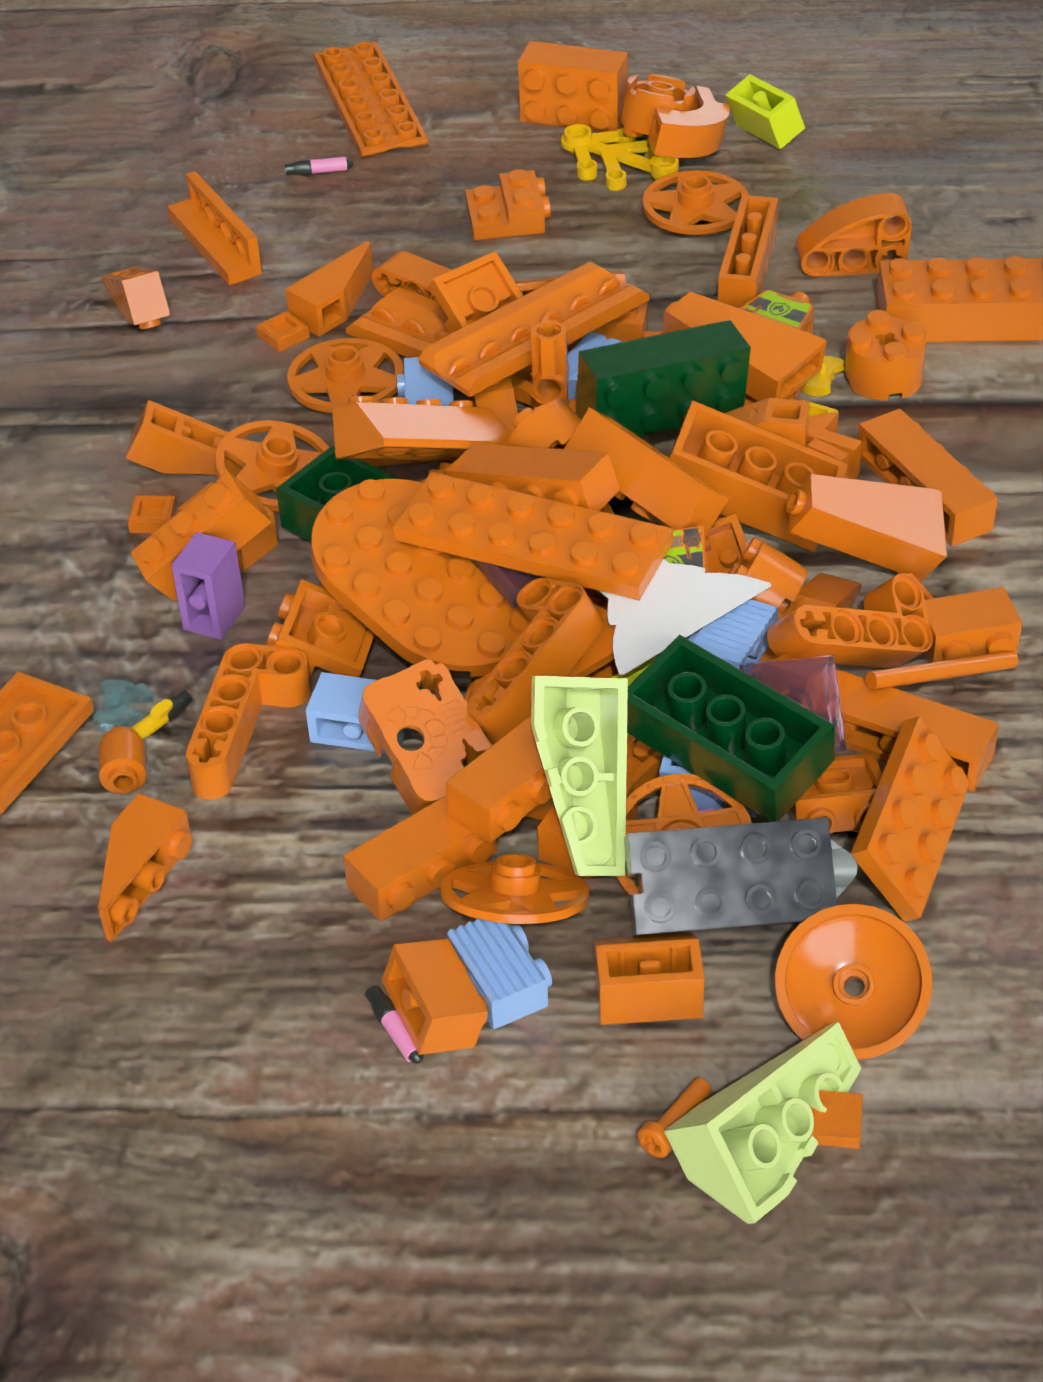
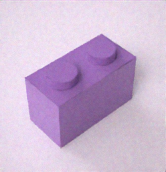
M196 532L172 563L183 630L222 640L245 608L236 543Z

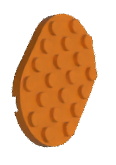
M369 479L341 491L329 500L315 520L311 537L312 565L325 589L393 651L410 663L416 664L423 660L432 659L435 665L442 662L448 670L470 671V677L484 676L491 673L530 623L516 601L519 591L527 583L541 578V576L396 541L393 526L423 483L405 479Z

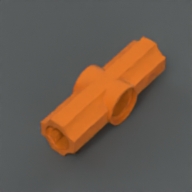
M543 319L540 323L531 326V395L533 397V408L557 398L569 406L568 378L570 367L567 361V326L560 324L557 320Z

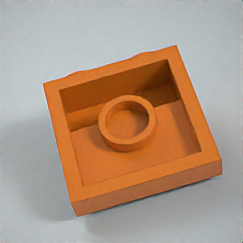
M516 169L509 173H500V186L481 185L474 189H465V202L474 240L545 233V218L551 217L549 197L545 196L544 178H536L534 170Z
M496 251L433 278L429 284L431 291L448 317L444 326L449 334L523 296Z
M301 579L295 595L286 592L277 617L285 620L284 624L274 622L266 645L291 647L304 652L307 657L309 677H311L315 666L334 674L359 677L375 634L325 588Z
M873 753L835 757L832 764L788 811L790 820L828 817L830 834L841 831L859 833L883 774Z

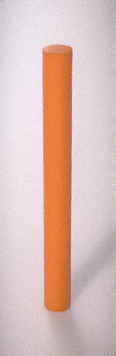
M1006 651L870 671L866 674L865 682L870 690L1013 669L1018 665V656L1014 651Z

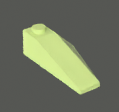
M532 676L531 727L575 875L625 876L624 837L626 836L628 679Z
M831 1023L700 1103L664 1130V1133L690 1182L747 1224L756 1223L790 1194L797 1182L793 1177L804 1157L812 1156L819 1143L811 1135L814 1128V1117L810 1108L826 1112L827 1108L823 1106L819 1098V1090L848 1093L861 1071L860 1064L840 1023Z

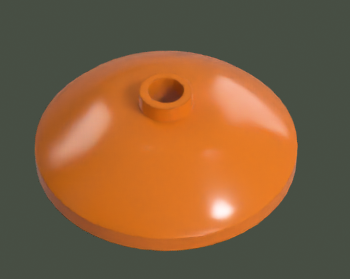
M843 904L829 907L813 914L799 924L790 934L778 957L775 971V990L780 1010L786 1022L802 1041L831 1023L839 1022L857 1060H867L892 1052L904 1044L917 1031L930 1005L932 971L930 961L921 941L902 920L885 910L873 906ZM851 979H858L864 984V990L860 995L851 996L844 990L845 984Z

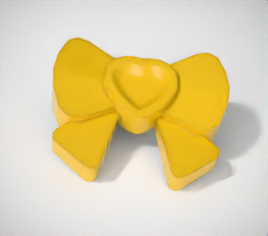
M824 356L822 369L802 385V392L812 397L830 394L831 383L835 378L834 375L845 370L844 360L838 357Z

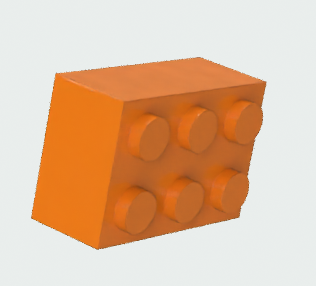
M529 41L518 60L521 122L560 127L583 124L590 127L591 131L598 132L617 131L622 127L621 116L628 79V52Z

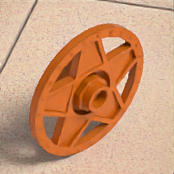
M700 170L676 172L659 178L647 187L643 194V211L652 223L674 233L686 235L713 234L733 227L737 212L727 204L739 197L741 199L742 195H749V193L740 182L724 174ZM677 183L676 190L659 191L666 186ZM653 208L671 212L669 220L656 213ZM700 220L712 222L705 225H694Z
M341 338L316 344L300 353L288 369L287 380L289 390L298 402L316 411L332 413V409L348 405V398L352 397L353 394L360 395L361 392H376L377 394L373 396V400L383 403V399L392 398L398 392L397 374H404V369L398 354L384 344L361 338ZM384 358L394 367L395 375L378 369ZM313 359L317 368L298 375L300 369L309 360ZM307 393H327L330 402L313 398Z
M273 420L250 422L231 430L219 442L215 453V471L218 479L227 472L224 465L225 455L243 467L236 478L252 492L259 494L270 489L276 492V488L326 451L329 446L313 432L292 423ZM268 432L261 443L241 439L249 434ZM294 436L309 443L318 452L297 449ZM256 495L261 504L268 510L279 511L278 499H268Z
M670 774L652 779L638 787L626 798L627 818L640 801L655 791L661 790L657 818L626 820V835L628 833L752 824L751 818L742 803L694 774ZM688 786L713 793L728 804L730 808L699 813ZM626 871L625 876H616L620 885L629 896L639 894L638 888L631 878H627Z
M506 854L499 856L496 861L470 864L451 871L441 881L440 896L448 907L469 917L504 924H535L565 919L581 912L589 902V886L581 877L568 870L536 863V860L528 855ZM540 876H544L551 879H542L540 878ZM452 888H456L469 894L464 896L463 898H460L456 895ZM571 900L558 907L554 904V902Z

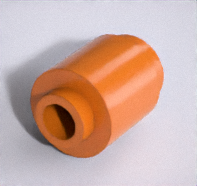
M125 726L110 729L99 743V779L102 786L113 793L125 794L134 792L141 788L146 781L145 743L134 729Z

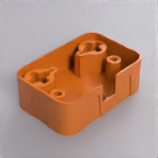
M432 659L423 660L410 666V668L389 677H383L367 685L363 691L358 711L359 723L378 756H381L384 748L393 764L390 777L412 815L446 796V781L462 770L464 763H471L491 747L480 725L469 714L467 710L468 703L455 685L447 667L442 662L435 665ZM407 728L415 729L422 735L424 743L418 750H405L397 742L398 733Z

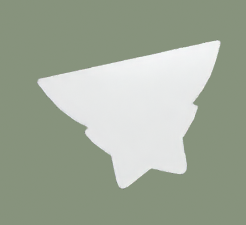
M663 559L640 601L600 591L609 599L607 612L609 624L616 625L613 636V654L619 674L624 675L661 653L679 634L685 638L768 589L771 587V583L737 574L704 573L705 568L668 563Z

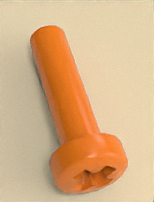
M696 1078L657 1122H646L637 1132L640 1146L653 1157L665 1158L672 1150V1147L664 1130L702 1103L712 1092L710 1084L703 1078Z

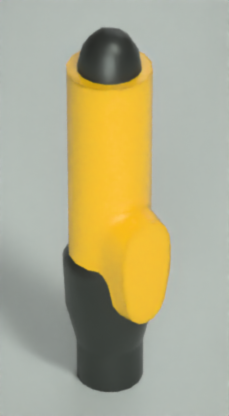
M183 690L176 696L159 702L150 710L147 716L131 728L144 741L167 722L175 719L193 701L191 695L186 690Z

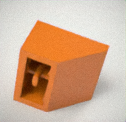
M692 932L592 939L601 1025L703 1018L705 978L699 938Z

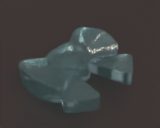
M119 679L101 682V694L104 698L102 708L93 716V725L96 729L105 733L119 726L132 727L147 716L148 713L130 709V702H153V692L144 683L135 686L134 683Z

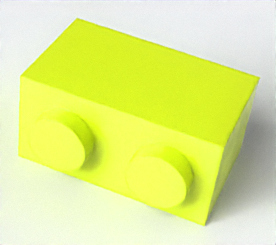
M751 74L725 95L736 125L778 149L783 148L805 129L795 98Z

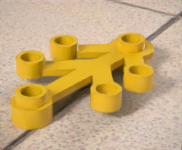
M573 124L566 127L564 134L561 136L562 148L576 156L577 177L579 179L589 181L597 177V162L591 159L589 152L601 156L606 170V187L609 190L619 191L627 186V174L624 170H621L619 162L650 172L654 181L666 175L679 172L678 158L654 155L648 139L636 141V137L629 136L623 132L624 128H620L617 131L591 133L590 127L583 124ZM642 152H644V155H645L646 157H643V156H640V155H637V154H634V153H642Z

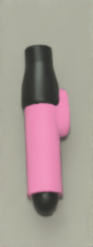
M346 157L299 160L294 163H286L285 173L286 175L304 176L347 171L348 168L352 167L353 161Z
M375 985L368 988L365 992V997L371 1004L378 1022L383 1025L406 1061L420 1064L423 1060V1054H418L392 1001L384 995L379 986Z

